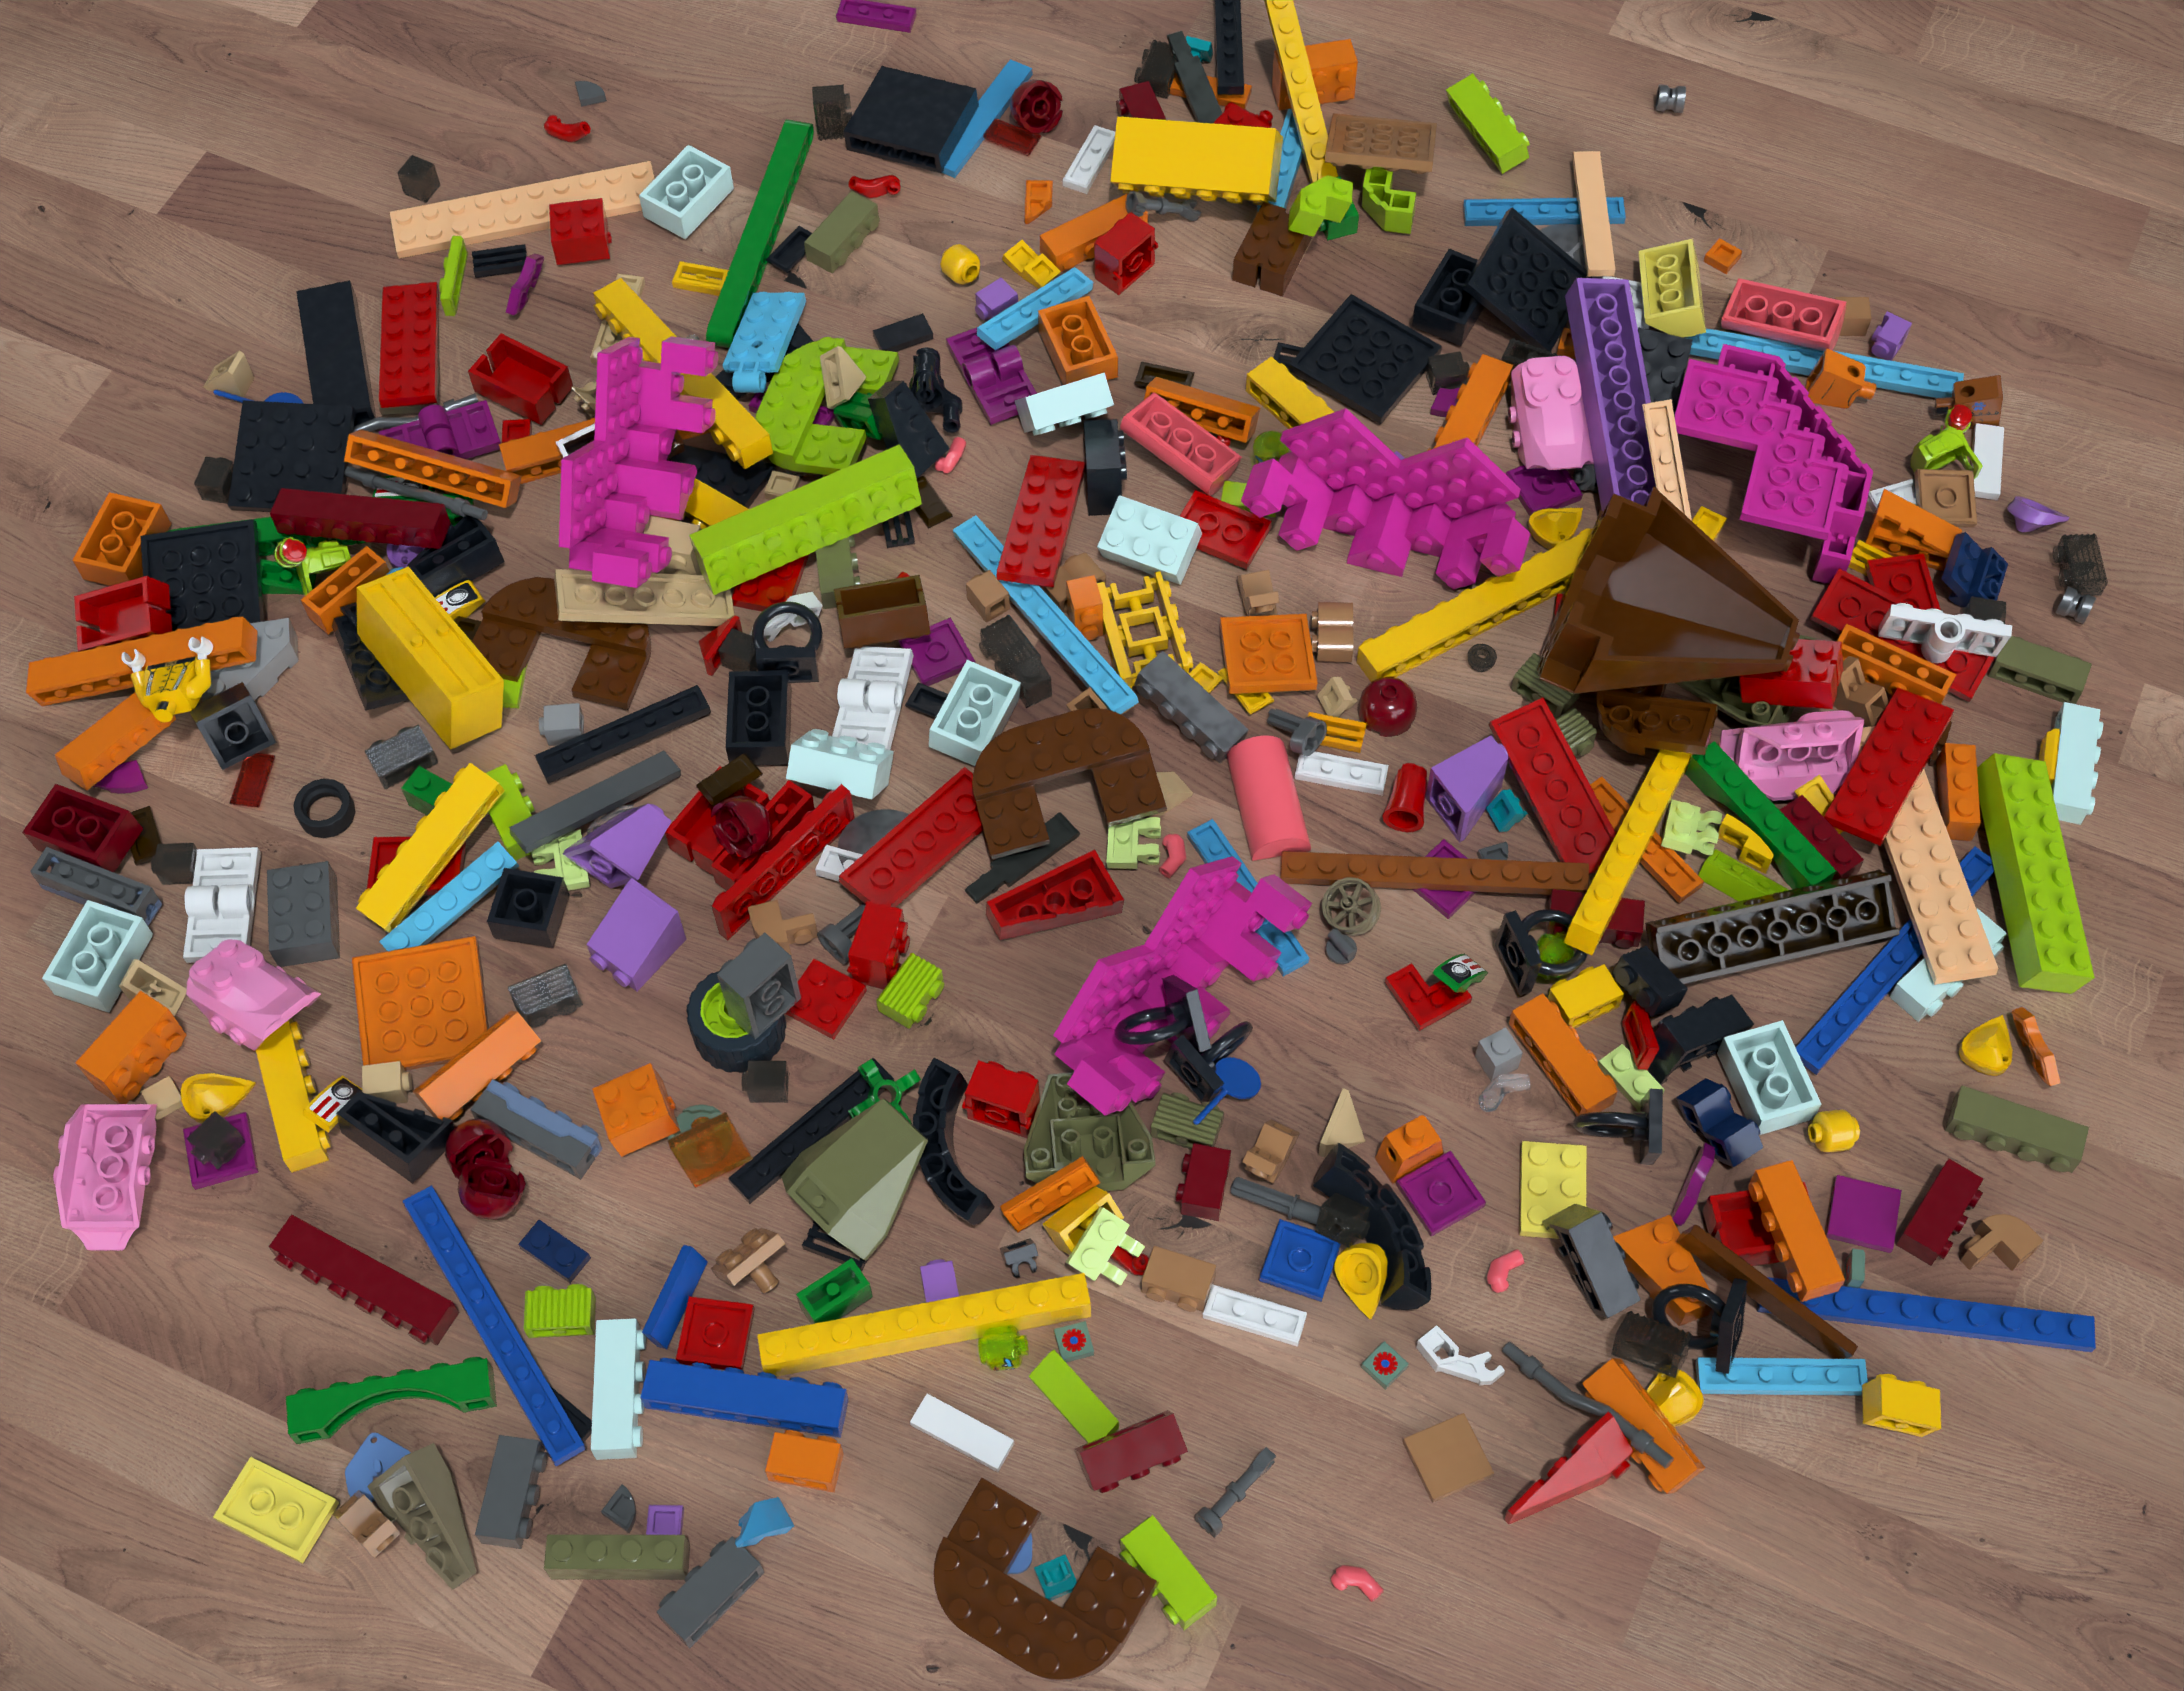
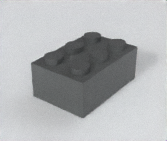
M325 861L267 870L269 952L276 964L280 967L339 959L337 877L330 863Z
M765 932L758 939L754 938L749 941L744 947L743 952L734 960L730 959L724 963L717 974L729 1016L755 1040L801 999L791 955Z

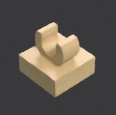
M1332 677L1317 694L1328 716L1339 717L1344 710H1350L1357 702V699L1352 698L1349 693L1351 690L1350 686L1345 685L1341 677Z

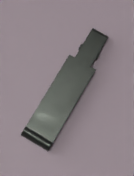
M1182 30L1168 34L1167 39L1172 49V54L1177 61L1174 63V69L1195 119L1198 123L1213 124L1222 114V111L1198 56L1193 57L1191 47L1188 45Z
M1061 812L1057 813L1045 823L1050 844L995 859L990 863L992 869L986 874H982L979 879L969 885L965 892L978 904L990 894L995 893L1004 884L1011 887L1063 847L1077 839L1080 832Z

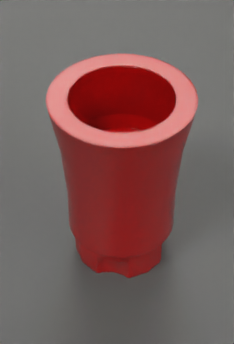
M1414 763L1403 764L1395 776L1391 796L1382 815L1384 823L1394 830L1415 832L1424 826V803L1428 773L1423 766H1418Z

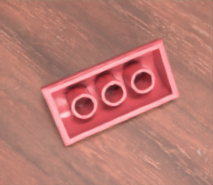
M1738 278L1722 316L1721 327L1731 331L1825 351L1826 348L1833 350L1842 328L1846 301Z
M1155 392L1127 413L1120 424L1121 431L1209 496L1214 495L1224 485V481L1230 478L1242 458Z
M1256 736L1234 745L1227 754V762L1251 860L1255 861L1282 856V851H1311V844L1284 742L1274 736Z

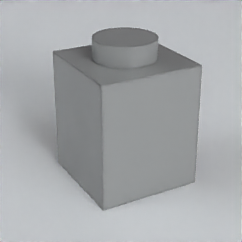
M579 703L544 706V717L539 718L540 735H545L549 746H557L584 734V716Z
M1505 1027L1478 1042L1475 1058L1490 1081L1493 1082L1518 1069L1523 1052Z

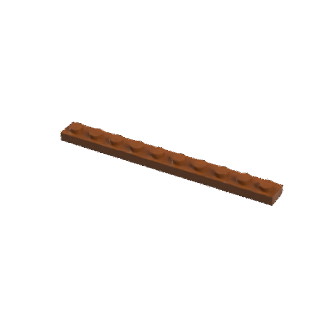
M1282 851L1281 879L1287 884L1331 886L1339 879L1352 877L1359 878L1369 884L1370 887L1426 888L1428 890L1551 895L1552 889L1586 893L1589 888V863Z

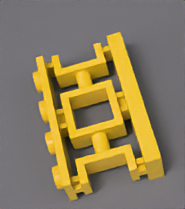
M1161 571L1155 572V578L1143 577L1144 589L1123 594L1118 593L1116 583H1111L1108 588H1106L1104 582L1097 583L1103 602V635L1111 663L1116 673L1131 689L1132 686H1135L1138 673L1157 656L1156 651L1168 649V637H1170L1178 665L1189 674V669L1193 668L1192 656L1190 651L1185 652L1183 646L1186 644L1185 633L1182 627L1178 628L1176 621L1179 620L1175 603L1170 604V584L1168 580L1163 581ZM1154 590L1161 607L1162 617L1158 606L1143 609L1141 605L1154 602ZM1111 599L1115 610L1126 607L1131 608V612L1119 614V626L1116 624L1110 603ZM1149 622L1155 623L1158 633L1157 637L1133 642L1129 630L1130 626ZM1125 646L1129 657L1144 654L1146 658L1145 660L1133 662V674H1131L1124 651ZM1168 654L1175 661L1173 654Z

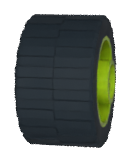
M720 971L711 973L696 985L695 990L689 997V1004H687L686 1009L688 1015L687 1022L697 1051L700 1052L701 1057L706 1062H709L711 1066L716 1069H722L725 1072L742 1073L760 1068L761 1065L772 1060V1057L781 1049V1044L786 1036L784 1014L755 1040L729 1016L717 976Z

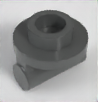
M1585 464L1582 468H1576L1573 480L1578 488L1582 491L1592 490L1593 493H1598L1594 465Z
M1337 928L1333 929L1328 934L1329 941L1326 945V954L1334 963L1347 964L1356 956V943L1351 937L1342 935Z

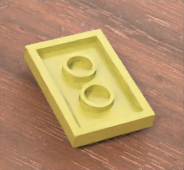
M1522 1141L1520 1156L1519 1236L1559 1239L1554 1229L1550 1228L1547 1230L1542 1221L1573 1204L1586 1207L1587 1146Z
M250 1457L213 1518L303 1564L339 1505V1501Z

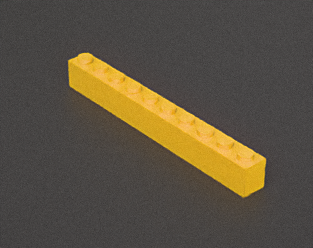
M619 278L593 292L596 302L594 310L601 320L605 319L608 322L611 331L615 335L619 334L622 339L627 337L640 338V347L643 350L642 361L661 363L662 341L671 336H677L624 280ZM681 373L684 376V387L680 395L713 399L712 408L715 409L716 416L714 424L708 430L715 443L723 445L733 462L737 461L744 469H747L773 454L769 433L712 373L706 376Z
M1586 528L1576 537L1568 541H1560L1554 548L1544 553L1539 552L1535 554L1530 560L1521 565L1519 571L1499 577H1489L1481 585L1462 591L1450 601H1442L1432 610L1424 614H1416L1408 622L1389 628L1384 634L1375 639L1369 638L1358 647L1357 664L1371 682L1381 677L1391 676L1396 678L1556 596L1557 593L1564 592L1593 528Z
M1659 750L1571 921L1563 943L1591 956L1593 955L1689 765L1691 756L1694 754Z
M1085 1273L762 1333L757 1334L761 1365L764 1372L778 1377L1091 1317V1302Z

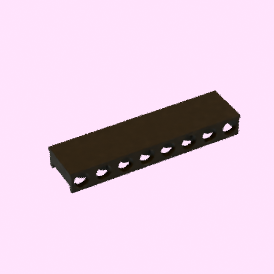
M1876 870L1646 922L1649 949L1683 984L1900 935L1899 928L1895 926L1889 881H1892L1891 875L1882 872V870Z

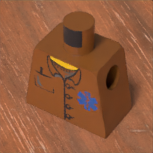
M2001 375L1955 382L1953 384L1952 397L1935 398V415L1947 414L1948 410L1960 404L1967 406L1971 410L1972 421L1969 429H1974L1976 423L1999 426L2003 402Z

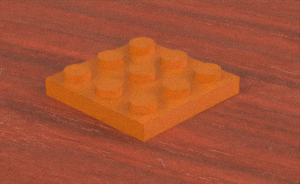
M1307 614L1220 617L1219 625L1229 694L1317 690L1318 682Z

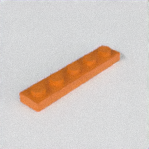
M1601 776L1590 785L1617 834L1631 806ZM1655 831L1640 863L1680 904L1702 888L1704 881L1673 849L1661 846L1662 838Z

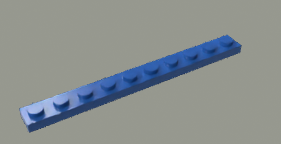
M1974 846L1959 863L1973 898L1995 873L1992 858ZM1911 918L1899 931L1900 935L1894 936L1797 1045L1796 1050L1803 1065L1815 1075L1820 1072L1923 955Z
M432 1185L403 1200L405 1209L555 1467L586 1450L583 1441Z
M1767 1277L1800 1302L1797 1292H1792L1787 1279ZM1841 1286L1838 1292L1801 1302L1823 1320L2084 1352H2093L2096 1348L2094 1316ZM1757 1303V1312L1772 1314Z

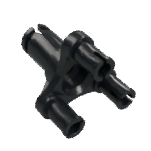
M929 347L918 349L916 351L918 356H913V377L910 379L909 389L925 412L943 414V429L946 432L955 433L961 427L962 400L945 388L944 380L941 378V359L938 351Z

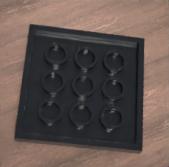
M1512 207L1503 216L1462 288L1543 356H1546L1552 351L1569 320L1565 295L1576 278H1592V276L1587 277L1586 269Z
M1350 294L1289 365V371L1381 424L1439 356L1442 346Z
M243 400L228 507L231 510L271 512L281 488L345 494L347 481L345 470L349 463L344 462L348 436L350 433H353L356 413L354 407Z
M254 519L141 536L143 577L149 576L169 584L171 609L166 610V613L171 614L172 632L177 629L201 626L205 623L229 620L232 617H244L249 623L264 621L257 522Z

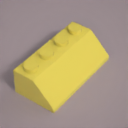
M1693 239L1640 250L1639 262L1645 323L1667 334L1683 338L1706 333L1699 264Z

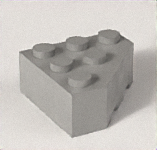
M284 618L250 623L258 631L256 661L212 670L211 687L202 695V702L241 682L244 683L254 701L259 696L263 697L278 682L277 677L287 667L291 669L299 661L298 636L290 619Z

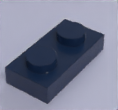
M541 1220L534 1224L518 1244L521 1250L570 1284L591 1259L589 1253Z

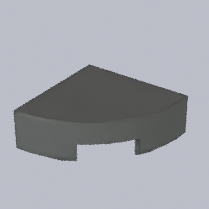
M588 81L575 82L581 107L607 101L603 89L597 84Z
M1503 842L1479 849L1477 856L1479 859L1507 860L1508 844Z
M621 1484L601 1510V1513L624 1531L630 1533L636 1520V1505L629 1490Z

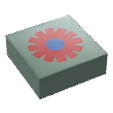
M1852 1248L1845 1260L1844 1286L1860 1288L1865 1280L1864 1250Z
M1086 1321L1054 1329L1060 1356L1066 1363L1094 1356V1349Z
M1384 1341L1362 1363L1361 1368L1386 1390L1408 1368L1409 1363Z

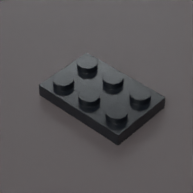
M1639 327L1638 333L1651 403L1671 399L1675 414L1693 340Z

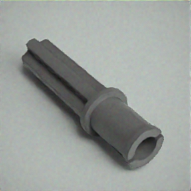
M1236 1177L1231 1186L1230 1193L1232 1195L1284 1213L1291 1220L1295 1217L1320 1227L1326 1213V1207L1301 1200L1300 1195L1296 1194L1293 1197L1240 1177Z

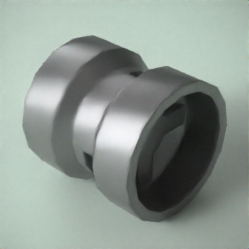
M1659 84L1656 96V111L1664 112L1666 109H1671L1674 113H1683L1686 86L1669 88L1668 85Z
M2068 586L2056 613L2062 616H2072L2076 622L2084 624L2096 597L2088 594L2083 596L2078 594L2076 589ZM2079 602L2080 604H2079L2077 610H2075V607H2076L2077 603Z

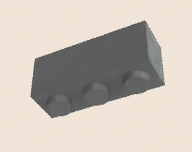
M499 1435L475 1536L481 1544L522 1549L524 1539L529 1538L532 1528V1519L529 1518L532 1505L536 1506L540 1493L537 1481L539 1473H543L547 1465V1452H545L539 1440Z
M733 1536L727 1542L724 1540L719 1542L710 1552L711 1558L702 1567L699 1565L694 1567L685 1577L684 1581L686 1583L677 1592L671 1591L659 1604L660 1609L656 1612L659 1618L689 1649L765 1573L761 1564L744 1547L737 1548L735 1544L736 1539Z

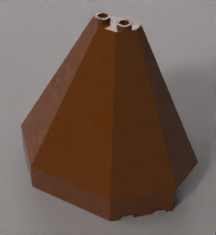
M1655 487L1652 488L1643 505L1613 493L1604 511L1600 510L1593 531L1581 552L1576 569L1568 581L1539 660L1537 673L1540 680L1576 694L1778 671L1786 672L1793 659V655L1789 654L1790 649H1794L1800 633L1796 632L1799 619Z

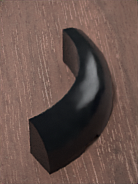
M934 1057L919 1086L916 1113L913 1114V1126L928 1139L919 1164L925 1178L943 1203L956 1215L970 1224L976 1225L981 1223L995 1206L984 1192L976 1188L964 1177L955 1155L953 1142L954 1122L959 1103L967 1089L968 1083L959 1070Z
M1338 1143L1321 1164L1313 1186L1335 1201L1349 1215L1368 1243L1377 1244L1384 1250L1388 1265L1381 1304L1397 1310L1418 1309L1431 1300L1432 1289L1430 1267H1425L1421 1252L1424 1248V1243L1410 1213L1390 1185L1387 1183L1382 1185L1368 1171L1370 1165L1344 1145Z

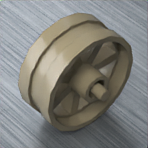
M1347 877L1339 879L1328 888L1323 897L1322 909L1324 917L1334 929L1337 928L1343 935L1358 936L1365 934L1375 926L1380 917L1381 903L1380 898L1369 884L1359 878ZM1356 886L1353 896L1348 895L1345 889ZM1363 888L1368 890L1371 897L1358 901ZM1341 892L1343 896L1341 901L1334 902L1337 895ZM1372 904L1371 912L1368 915L1363 911V906ZM1332 908L1343 909L1334 919L1332 918ZM1349 914V927L1339 926L1338 924ZM1360 916L1365 918L1363 922L1356 926L1355 918Z

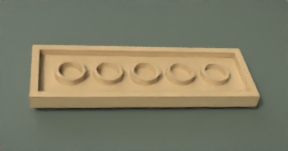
M555 569L554 581L558 621L720 626L734 616L731 589L713 595L703 575L651 573L650 578L638 588L592 581L591 571Z

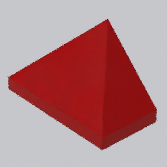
M736 615L698 641L708 675H714L743 634L740 618Z

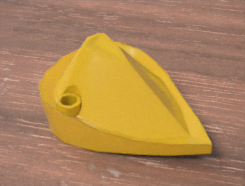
M1546 508L1535 511L1529 518L1528 530L1539 544L1550 550L1560 541H1568L1574 537L1581 520L1583 508Z
M2003 1015L1971 1030L1963 1039L1958 1053L1960 1059L1967 1066L1977 1072L1991 1076L2003 1074L2010 1066L2013 1049Z
M215 1073L196 1074L187 1078L182 1083L181 1102L186 1113L198 1123H207L225 1117L249 1094L256 1083L242 1078Z
M1358 1243L1341 1251L1335 1260L1334 1271L1341 1287L1350 1299L1369 1319H1372L1387 1278L1388 1261L1384 1250L1379 1245Z
M1668 1368L1660 1372L1647 1389V1393L1674 1427L1693 1420L1702 1409L1704 1398L1700 1388L1687 1373L1678 1368Z

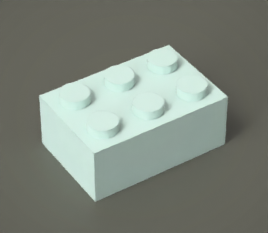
M687 145L639 195L643 216L686 239L734 189L730 166Z
M1105 373L1015 400L1024 433L1032 431L1034 436L1056 430L1054 426L1056 423L1061 428L1081 422V415H1084L1086 420L1108 413L1106 408L1114 405Z
M1119 495L1097 548L1104 558L1154 576L1155 572L1161 571L1163 579L1181 585L1202 536V531L1198 523Z
M967 660L929 730V747L975 766L984 748L1002 733L1019 701L1021 682Z
M820 729L808 731L791 744L786 779L830 790H836L842 784L850 790L851 795L871 800L888 786L894 751L885 749V746L882 744L868 743L866 745L858 743L856 738L850 736H840L839 738L828 736L829 733Z
M87 900L42 979L54 995L109 1013L122 991L119 985L133 959H140L153 933L142 917Z
M1783 1020L1723 1038L1717 1052L1745 1117L1752 1119L1758 1125L1760 1135L1813 1120L1821 1106V1102Z

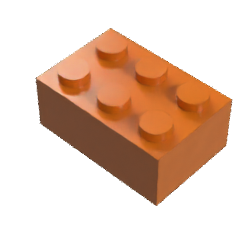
M1351 39L1306 45L1305 49L1319 103L1324 104L1354 99L1358 61ZM1274 50L1272 90L1278 110L1292 109L1277 50Z
M1090 296L1038 310L1039 333L1063 385L1101 373H1105L1106 380L1118 377V355Z
M109 492L72 561L83 580L108 586L143 577L141 536L167 532L171 522L159 503Z
M140 990L75 1063L95 1089L117 1104H127L130 1100L137 1097L141 1087L147 1080L159 1072L162 1063L170 1054L181 1047L187 1035L167 1007Z

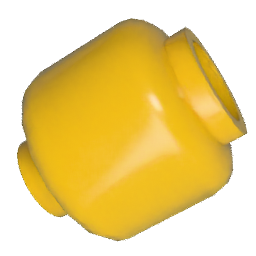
M956 244L944 251L940 266L942 272L955 283L963 285L974 281L978 277L980 259L965 245Z
M1846 1110L1818 1112L1813 1117L1812 1124H1809L1808 1136L1810 1141L1815 1143L1816 1147L1824 1153L1847 1151L1859 1139L1860 1129L1856 1118L1851 1116Z

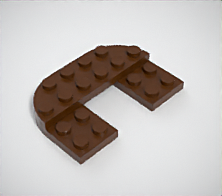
M534 577L514 582L495 593L484 605L481 611L483 619L472 643L502 679L518 682L541 632L592 644L572 687L573 697L621 709H629L651 656V639L647 624L558 621L555 581L552 578Z
M1667 684L1597 692V718L1603 734L1613 744L1626 752L1644 756L1647 748L1705 755L1718 713L1717 704L1665 698L1663 695Z
M1084 708L1017 726L995 737L981 752L974 768L972 781L975 801L992 860L1050 844L1034 787L1035 784L1092 769L1109 827L1167 811L1150 754V748L1140 729L1128 718L1114 711L1101 708Z
M981 1477L947 1538L943 1537L936 1553L934 1584L942 1609L951 1622L961 1631L1034 1675L1048 1680L1066 1682L1098 1673L1107 1667L1120 1653L1159 1582L1098 1546L1064 1607L1058 1606L1007 1575L1038 1521L1041 1512Z

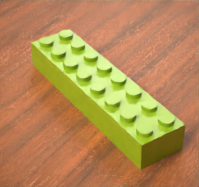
M899 444L690 534L689 537L701 574L713 595H716L773 569L782 567L789 562L807 556L818 549L832 545L837 541L860 533L906 511H910L922 505L915 469Z
M1994 753L1977 767L1979 801L2019 987L2072 994L2095 977L2046 762Z

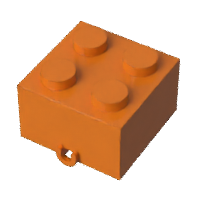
M651 1063L592 1089L608 1139L621 1157L680 1131L673 1111L676 1108L671 1096L668 1097L664 1082Z

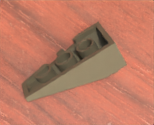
M434 1443L405 1455L367 1486L383 1515L392 1523L396 1521L405 1530L404 1538L410 1545L417 1543L426 1553V1562L452 1590L476 1574L451 1473Z

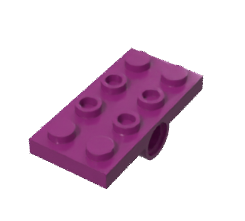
M977 327L946 338V344L990 425L1019 415L1015 400L1037 394L1024 371L1022 358L1015 345L1010 346L1007 343L995 351L977 336Z
M486 400L447 412L440 405H429L420 410L418 414L419 420L379 431L380 435L463 459L500 449L499 444H501Z

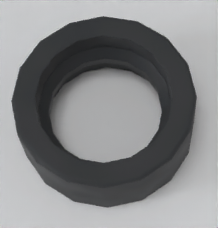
M323 778L314 780L303 786L297 793L293 804L295 816L304 831L318 838H329L339 835L350 826L355 816V805L350 793L342 783L333 779ZM332 796L338 797L341 800L340 810L329 819L318 821L311 820L308 817L309 807L318 799Z

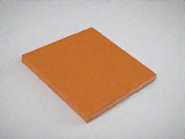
M476 936L352 958L363 1066L400 1061L405 1071L446 1064L488 1030Z

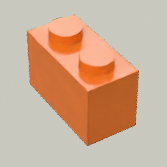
M1095 575L1066 581L1067 614L1069 620L1087 640L1103 636V602Z
M785 1430L784 1433L775 1432L765 1472L769 1481L835 1493L844 1453L841 1444L831 1437L818 1436L817 1439L804 1437L803 1433L794 1430Z

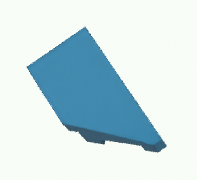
M779 1497L755 1502L749 1507L748 1512L739 1519L738 1525L741 1526V1533L736 1538L735 1544L737 1548L756 1545L764 1537L786 1534L794 1527Z

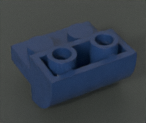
M1966 532L1955 535L1942 576V580L1952 589L1949 600L1962 608L1973 611L1995 609L2008 563L1993 547L1981 549Z

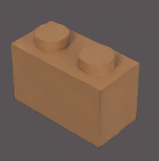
M1154 1246L1142 1278V1293H1146V1296L1154 1301L1164 1302L1168 1300L1177 1303L1178 1307L1189 1312H1195L1196 1310L1204 1312L1212 1284L1216 1277V1265Z

